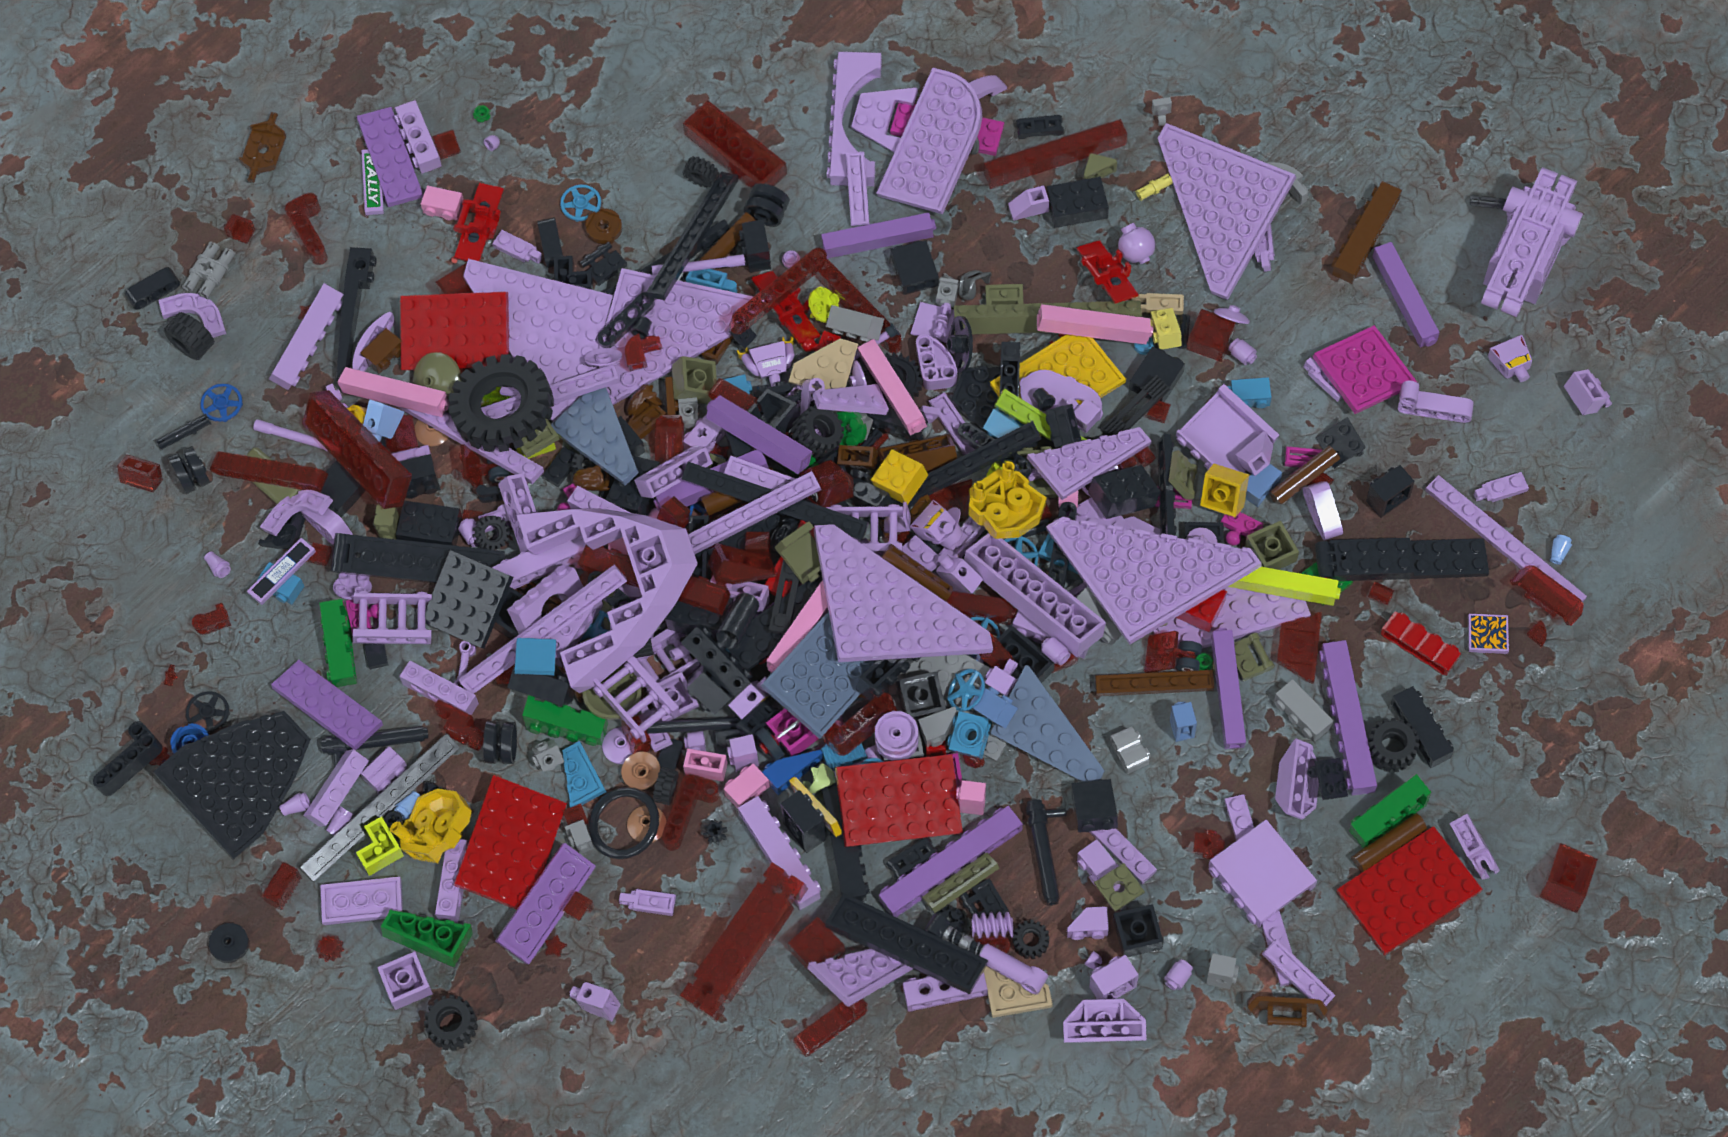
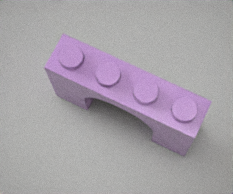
M564 564L557 567L552 574L542 579L536 587L530 589L525 596L515 601L507 609L519 634L541 619L543 605L549 597L558 594L563 603L583 588L575 568Z

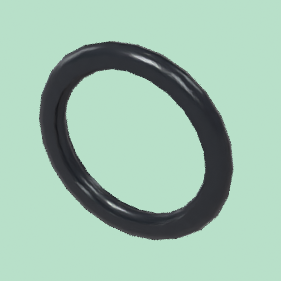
M631 787L618 788L603 796L596 803L589 819V835L593 845L601 854L613 859H628L639 855L653 842L659 827V812L652 797L638 788ZM620 797H633L645 804L649 811L650 825L648 832L642 841L632 848L624 850L613 849L607 846L599 835V817L603 809L613 800Z

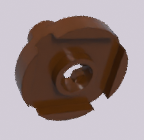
M604 208L596 213L595 211L592 212L585 223L587 236L596 243L606 244L610 242L613 244L614 240L622 233L621 219L611 209ZM606 223L607 228L601 229L600 225H604Z

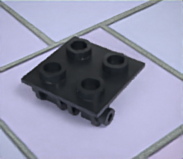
M1348 417L1316 437L1322 449L1331 446L1339 455L1340 460L1332 465L1334 469L1355 455L1357 457L1364 454L1363 450L1366 448Z
M1333 758L1314 761L1315 766L1309 767L1307 774L1311 778L1318 777L1322 800L1348 797L1341 759Z

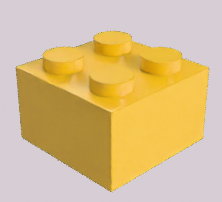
M891 450L871 481L874 486L888 492L891 498L901 503L907 502L908 505L927 478L928 473L923 464Z
M1214 463L1205 473L1200 506L1236 517L1244 508L1249 474Z

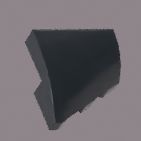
M301 511L295 513L287 520L277 536L269 533L266 539H260L258 544L262 547L274 549H290L300 538L305 517Z

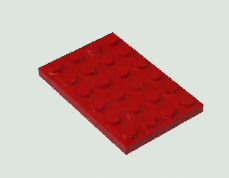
M508 292L400 296L401 370H415L417 363L422 357L434 352L449 355L456 362L459 369L473 368L472 364L481 361L483 366H487V357L495 355L497 361L500 362L501 354H509Z
M952 754L835 768L845 847L963 833L959 801L956 799L957 786Z
M493 775L453 886L517 910L544 871L567 803Z
M1433 826L1338 888L1336 892L1385 956L1481 893L1483 889Z

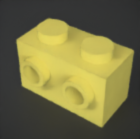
M1173 308L1151 311L1150 323L1153 326V341L1158 344L1159 349L1181 346V331Z

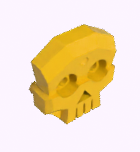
M1006 461L1005 464L1003 463L1002 470L997 469L983 480L974 483L973 487L970 488L969 516L978 525H984L988 533L995 539L1021 537L1039 524L1046 505L1047 497L1031 487L1029 480L1019 471H1014L1015 465L1010 461Z
M437 788L419 796L410 818L405 820L403 825L400 822H394L390 827V831L400 838L401 850L413 859L439 863L442 853L448 849H454L461 839L462 835L460 833L470 821L471 809L466 800L456 791Z

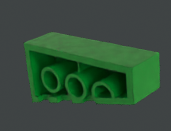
M343 599L319 602L321 626L324 631V635H322L323 644L326 646L327 651L325 652L326 664H329V670H327L328 681H331L335 687L357 684L351 627Z
M528 695L522 716L529 732L533 734L545 733L552 738L564 737L571 742L583 741L590 746L602 745L608 727L607 719L600 718L584 710H580L578 713L571 706L558 707L545 700L544 702L534 700L535 697Z
M1416 774L1378 804L1371 806L1365 814L1356 816L1350 822L1349 832L1360 846L1364 848L1412 814L1425 808L1432 792Z
M394 910L389 911L381 925L383 937L453 968L473 935L471 924L464 923L463 925L450 920H435L433 917L426 916L424 918L416 916V914Z

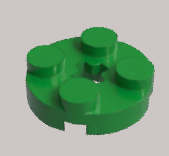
M837 412L838 419L842 420L841 426L844 427L842 432L844 437L839 445L857 446L862 443L867 434L866 423L863 424L862 415L858 412ZM848 424L849 428L852 429L851 432L847 431Z

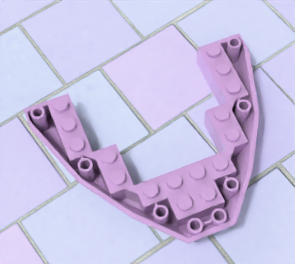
M601 508L570 509L517 515L526 547L535 555L579 536H583L585 544L593 550L623 537L642 598L607 612L613 630L560 652L571 688L581 693L595 687L594 679L597 678L601 683L639 651L675 606L698 564L687 530L646 515Z

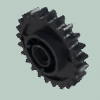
M893 352L892 356L885 353L888 362L914 401V396L919 397L918 391H922L921 384H923V379L921 378L920 366H915V360L910 361L909 356L903 358L902 353L899 356H896L895 352ZM864 370L867 385L877 384L870 371Z

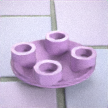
M340 573L339 578L333 584L335 594L349 600H354V593L359 591L370 593L372 589L368 576Z

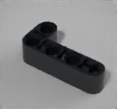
M141 721L133 722L128 728L129 735L135 741L93 778V785L104 796L114 794L162 752L163 746L161 742Z

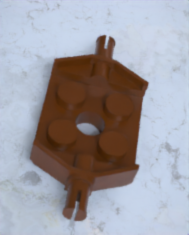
M276 112L270 113L268 121L250 125V136L242 158L239 157L240 163L250 170L247 178L249 182L252 181L254 183L257 174L273 171L276 168L286 139L285 131L275 124L278 116ZM262 148H268V151L265 153L259 152Z

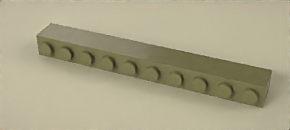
M1110 301L954 306V319L957 316L966 317L971 326L972 334L1043 333L1045 331H1037V314L1041 304L1142 317L1141 301H1122L1116 304Z

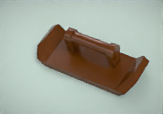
M1270 996L1256 997L1250 1003L1246 1012L1251 1016L1257 1010H1267V1026L1289 1025L1301 1026L1303 1028L1307 1026V1012L1315 1013L1321 1020L1326 1018L1328 1014L1325 1004L1319 999ZM1273 1011L1301 1012V1018L1273 1016Z

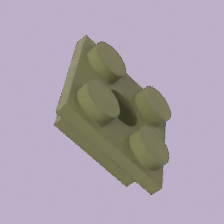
M1124 863L1094 882L1114 912L1145 893ZM1121 884L1125 890L1119 893L1113 887Z

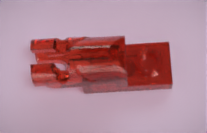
M438 699L434 706L437 715L447 720L444 726L445 732L452 739L463 745H466L468 742L470 748L479 751L483 746L484 732L474 726L475 722L472 715Z

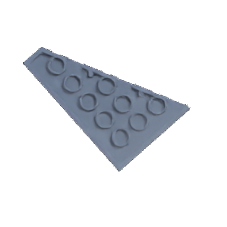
M606 387L579 397L551 424L562 440L622 484H628L639 473Z
M1025 665L1008 697L1013 700L1012 705L1018 708L1006 729L995 723L990 733L1083 782L1100 780L1105 770L1031 668Z

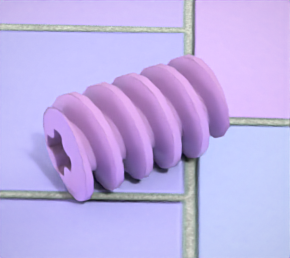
M992 912L989 913L988 918H986L985 913H981L980 919H978L976 913H973L972 937L977 933L978 938H981L982 934L985 933L986 937L989 938L991 932H993L995 938L998 937L999 932H1001L1003 938L1006 937L1007 932L1013 937V919L1009 912L1005 913L1004 918L1001 912L997 913L996 918H994Z

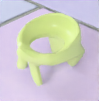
M821 763L818 768L811 767L814 776L813 783L803 781V784L806 785L812 794L817 793L824 787L833 785L837 780L834 771Z

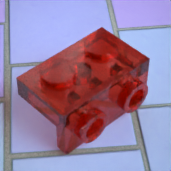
M403 415L391 439L387 438V448L390 450V455L398 451L418 447L412 415Z

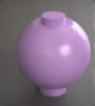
M1134 223L1122 228L1123 234L1118 242V248L1122 252V257L1131 263L1139 262L1140 265L1149 261V256L1153 255L1155 250V239L1151 232L1146 228L1136 227Z

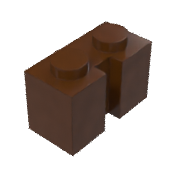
M385 328L360 354L362 357H365L368 366L380 374L388 369L392 358L395 359L401 356L402 340Z

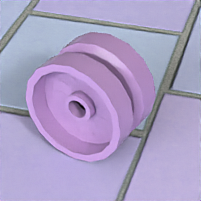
M892 711L884 714L875 726V743L878 752L884 758L891 761L910 758L918 747V726L916 721L909 714L902 711Z

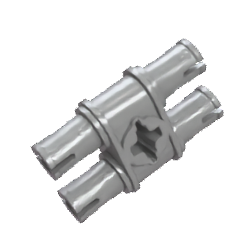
M209 242L203 254L198 255L194 266L189 269L190 275L182 285L183 289L192 293L199 280H204L205 282L198 291V294L208 299L215 286L220 285V280L225 272H228V265L235 256V252L231 249L228 251V248H225L219 260H213L220 247L216 243Z

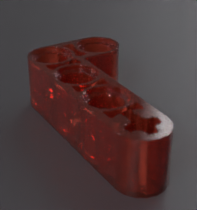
M306 193L289 201L285 205V211L312 262L316 265H322L327 261L328 256L321 239L309 218L320 212L321 207L314 193Z
M883 693L879 698L875 697L840 727L834 723L822 736L824 742L840 756L849 754L875 732V726L884 714L897 711L891 695Z
M694 774L686 775L683 778L662 833L664 847L667 850L675 851L681 846L697 800L707 803H714L718 800L720 794L715 781ZM690 783L696 784L692 789L687 788V785ZM708 789L715 790L712 794L705 793ZM683 801L690 802L687 806L680 805ZM678 818L683 820L680 824L673 823Z
M862 998L847 1007L841 1001V1003L796 1035L793 1042L805 1057L810 1056L868 1012V1003Z

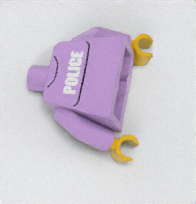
M791 336L790 341H785L784 337H782L781 342L749 349V351L746 348L744 353H740L737 350L738 357L753 375L760 376L761 379L769 377L771 387L776 386L775 383L781 381L780 374L786 373L787 369L791 367L794 358L793 337Z

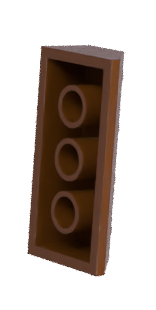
M950 434L876 448L878 450L879 466H881L890 451L894 450L923 464L927 473L957 459L955 444Z

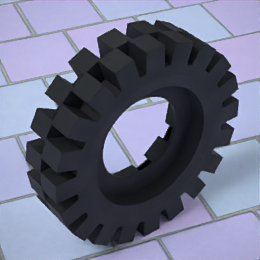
M501 354L500 362H498L494 355L486 358L487 366H483L481 361L472 364L474 373L466 369L460 375L463 382L455 381L452 386L454 393H450L448 400L451 406L448 407L458 433L466 442L469 441L471 446L477 449L483 446L484 451L494 452L497 446L500 452L509 451V443L513 442L515 449L524 446L522 438L526 437L531 442L537 437L535 429L541 432L547 426L545 419H551L553 414L551 407L554 406V397L544 372L541 368H538L536 363L531 360L527 362L525 357L516 355L513 361L511 354ZM503 386L517 389L521 395V403L512 415L502 419H493L482 412L481 401L483 397L494 391L496 387Z

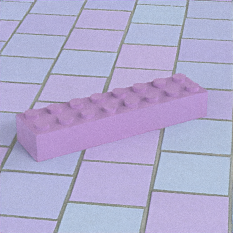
M988 533L966 550L964 561L982 577L983 582L1047 634L1055 637L1074 656L1078 657L1103 637L1106 625L1103 619L1003 539H995Z

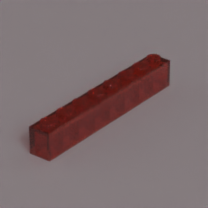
M1121 119L985 162L984 175L990 189L1088 158L1090 153L1097 155L1125 146L1127 144V132Z
M585 545L578 561V565L583 571L589 573L600 571L604 573L615 565L627 579V582L624 584L639 588L629 554L628 556L624 555L614 548L608 550L604 546L593 550L588 545ZM691 575L677 601L722 615L731 594L723 583L716 582L715 584L709 582L704 577L699 576L696 578Z

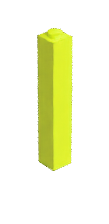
M1260 567L1228 586L1334 606L1335 599L1339 600L1341 588H1337L1338 580Z

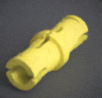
M1166 174L1136 190V195L1142 201L1150 195L1158 194L1163 188L1172 185L1173 181L1169 174Z

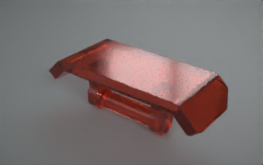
M662 415L656 419L655 461L663 464L683 452L684 422L681 415Z
M1529 565L1519 570L1510 580L1512 586H1520L1527 591L1524 595L1525 598L1530 599L1544 609L1552 618H1555L1557 615L1561 616L1567 626H1572L1582 615L1584 608L1582 600L1534 565Z

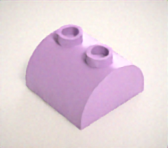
M682 672L658 683L678 705L680 710L679 716L699 707L697 700L692 698L687 692V681ZM658 700L651 702L656 711L661 709V704ZM669 714L668 716H663L661 721H670L674 718Z

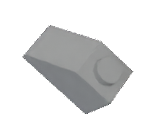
M956 707L918 720V726L927 747L939 746L946 740L953 725L954 717L957 715Z

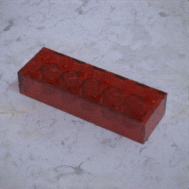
M707 100L683 122L685 136L732 174L738 175V178L751 189L753 185L759 183L775 186L787 175L786 162L710 101Z

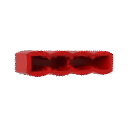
M1395 611L1381 630V635L1384 638L1397 644L1401 649L1414 655L1418 660L1430 665L1434 670L1445 676L1448 675L1461 655L1455 645L1444 643L1439 635L1427 632L1422 624L1411 622L1409 617L1402 612L1398 613Z

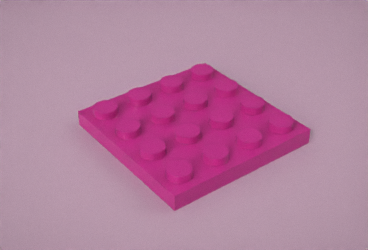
M1375 325L1326 347L1313 355L1316 363L1354 414L1399 394L1404 381L1417 382Z

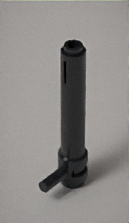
M416 726L377 731L356 750L422 742L425 739H429L428 728ZM331 735L321 739L323 754H328V756L333 755L334 768L341 759V754H344L347 750H353L338 737Z
M1036 799L1028 801L1025 809L1026 814L1029 816L1027 819L1028 826L1032 831L1044 902L1048 906H1053L1059 903L1060 896L1048 836L1047 818L1065 817L1067 812L1066 809L1046 810L1042 800Z

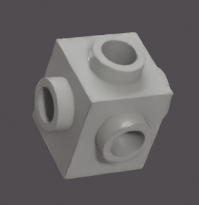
M554 739L540 742L536 747L532 748L534 753L532 760L535 766H540L543 772L551 771L557 765L564 762Z

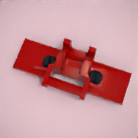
M479 183L474 199H464L462 201L463 207L458 222L453 228L454 231L462 233L454 259L463 261L471 259L480 262L485 244L488 242V239L494 237L500 219L501 211L498 210L504 188ZM469 209H471V212L476 215L473 223L470 222L467 226L464 224Z
M1100 240L1076 247V250L1082 257V265L1087 267L1094 277V282L1106 290L1115 304L1139 296L1127 279L1130 276L1131 265L1129 262L1125 263V267L1122 265L1123 255L1119 249L1116 250V255L1112 257Z
M773 271L752 277V281L763 294L762 298L765 299L767 304L771 305L779 316L778 319L782 322L781 324L783 326L786 325L799 344L806 341L808 337L816 339L821 336L805 315L810 309L809 300L805 301V304L802 305L797 299L801 291L798 285L792 291L788 287L785 288Z

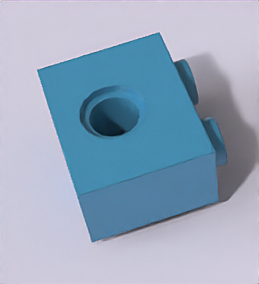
M959 711L958 716L955 715L953 720V727H955L953 735L950 734L947 745L949 750L982 759L992 721L989 718ZM976 731L977 737L974 740H969V733Z

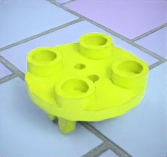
M821 286L813 289L809 295V307L812 312L810 318L815 317L816 321L827 323L831 305L839 307L838 295Z

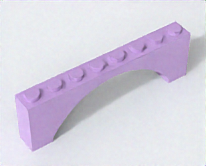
M838 52V59H834V70H837V74H833V85H836V89L832 90V100H835V105H831V116H834V120H830V131H833V136H829V147H832V151H828V162H831V167H827V178H830L831 185L848 186L846 153L858 151L851 145L845 135L842 125L843 115L849 101L860 88L875 78H881V53ZM865 158L867 186H874L875 161H869Z

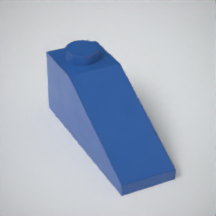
M817 750L779 759L774 763L767 764L762 773L769 779L770 787L774 792L780 795L791 786L789 782L791 778L796 777L799 780L811 770V767H815L824 760L823 752Z

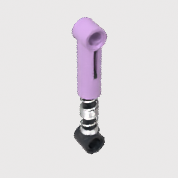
M933 914L924 929L925 931L987 959V966L1021 984L1028 992L1035 995L1039 994L1048 978V975L1043 970L1034 966L1030 967L990 944L983 946L980 942L977 943L974 941V938L968 935L964 936V933L957 932V929L954 930L950 926V921L942 915Z

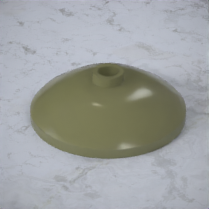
M440 352L429 353L417 363L414 370L413 383L444 391L449 400L450 393H454L452 386L455 381L462 382L461 372L456 362L449 355Z
M623 666L618 667L613 673H611L607 678H605L601 682V684H603L606 680H608L619 670H621ZM628 673L607 691L616 697L637 681V677L634 673ZM641 687L619 704L626 712L640 702ZM593 688L583 691L584 703L594 715L607 720L621 718L603 697L597 696Z

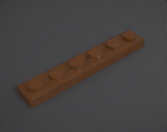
M1213 670L1095 675L1096 696L1214 691Z

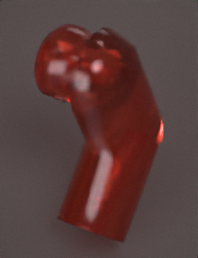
M963 755L964 763L968 766L982 768L985 764L984 758L979 759Z

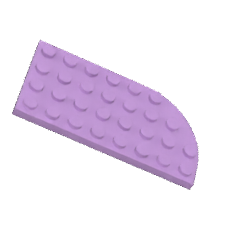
M932 68L876 193L878 197L940 214L944 213L982 123L980 100L973 87L965 79L954 73Z

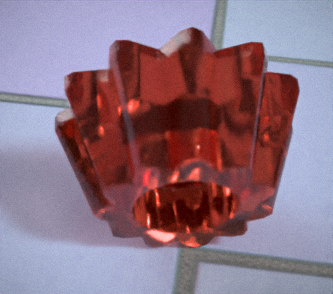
M331 934L326 937L323 936L322 940L317 942L316 952L319 953L318 957L320 959L324 958L325 962L329 960L334 962L336 958H341V952L345 950L342 947L344 942L339 940V936H332Z

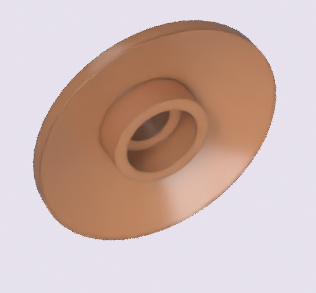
M420 420L415 424V436L423 445L439 446L449 438L440 431L429 428L428 424Z
M648 752L634 753L623 763L621 770L622 778L631 788L648 789L656 783L658 773L660 772V764L655 756ZM642 770H645L646 773L643 776H640L639 773Z
M646 806L635 809L627 821L628 832L637 842L642 841L649 829L650 822L646 825L643 824L645 819L650 820L649 811ZM658 809L659 827L653 842L663 836L667 827L665 815L660 809Z

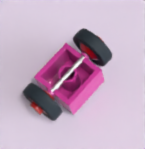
M785 708L766 722L771 734L764 728L759 729L755 733L761 750L765 754L768 753L775 761L784 755L779 743L790 756H796L819 739Z

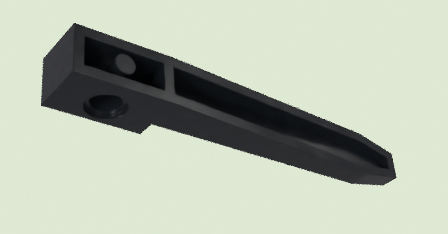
M350 247L344 282L337 359V383L345 367H350L362 289H370V284L374 282L373 267H376L377 257L374 256L372 248Z

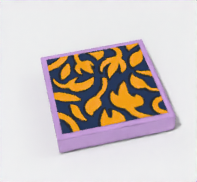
M1469 614L1468 652L1508 654V615Z

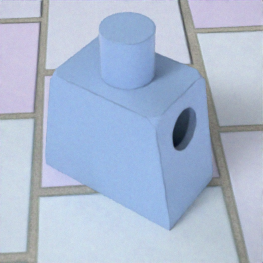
M370 399L363 423V429L371 432L368 443L379 446L382 436L391 439L404 415V411Z

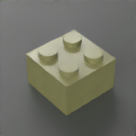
M681 356L672 364L674 399L697 398L698 403L708 404L718 396L715 361Z
M1281 520L1246 536L1245 547L1250 548L1260 560L1262 567L1279 570L1297 562L1299 551Z

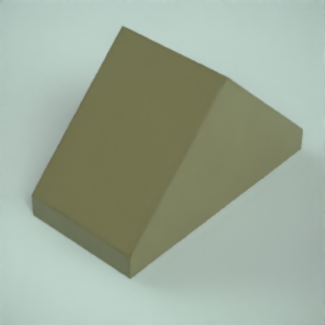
M1090 153L1084 172V179L1099 176L1102 179L1116 172V159Z

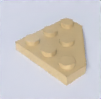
M838 339L793 364L788 383L802 387V384L807 379L820 378L824 382L825 389L846 387L858 344Z
M988 966L985 968L984 976L992 1018L1052 1008L1050 990L1047 984L1044 983L1039 994L1035 995L1025 990L1021 984Z

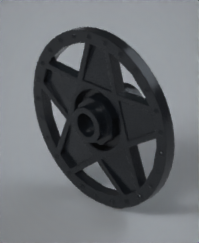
M957 316L953 320L946 343L947 350L955 361L957 372H965L968 369L973 353L972 330L969 321L964 316Z

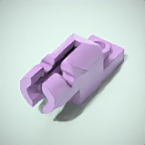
M1465 814L1450 823L1463 850L1473 863L1481 879L1490 878L1485 868L1481 865L1483 864L1482 860H1485L1490 870L1497 874L1500 869L1470 816Z

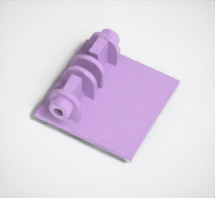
M920 302L911 335L927 334L940 342L947 343L954 320V310L951 309V305L944 303L940 307Z

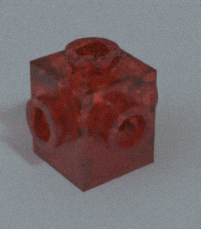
M1205 830V833L1195 832L1193 852L1196 855H1203L1202 858L1212 859L1224 850L1225 841L1221 835L1217 834V831Z

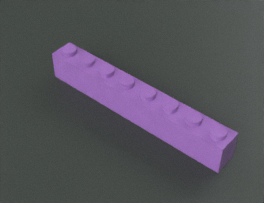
M1345 640L1323 643L1322 649L1319 651L1320 662H1324L1323 678L1327 680L1329 686L1326 687L1327 697L1331 698L1332 701L1330 711L1336 720L1334 731L1336 735L1339 734L1338 750L1339 753H1343L1342 766L1343 771L1347 772L1348 778H1345L1347 790L1350 789L1351 796L1375 793L1377 783L1347 642Z
M1009 806L1004 809L999 808L994 812V816L988 820L983 819L974 830L964 832L958 841L948 843L942 852L932 854L929 857V861L916 865L913 868V872L900 876L896 881L897 883L891 887L889 885L884 887L880 891L879 902L890 915L898 917L923 900L922 896L986 852L989 854L1021 832L1022 822Z

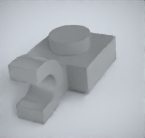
M1170 97L1152 100V114L1158 117L1159 126L1166 124L1165 115L1171 113L1172 102Z

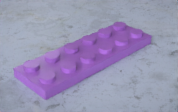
M392 107L357 116V121L387 206L391 207L423 198Z
M300 660L294 663L271 684L273 690L354 750L358 749L383 726L379 718Z
M562 843L495 942L525 964H530L596 866L566 843Z

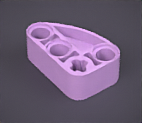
M927 334L919 335L916 339V352L921 378L923 379V387L927 390H936L956 385L957 367L952 355L935 338ZM951 374V375H953V376H952V377H946L945 375Z
M1324 481L1303 487L1307 507L1322 539L1327 540L1342 535V525L1329 484Z
M329 508L323 516L308 510L301 511L305 519L333 546L335 533L353 535L342 518Z

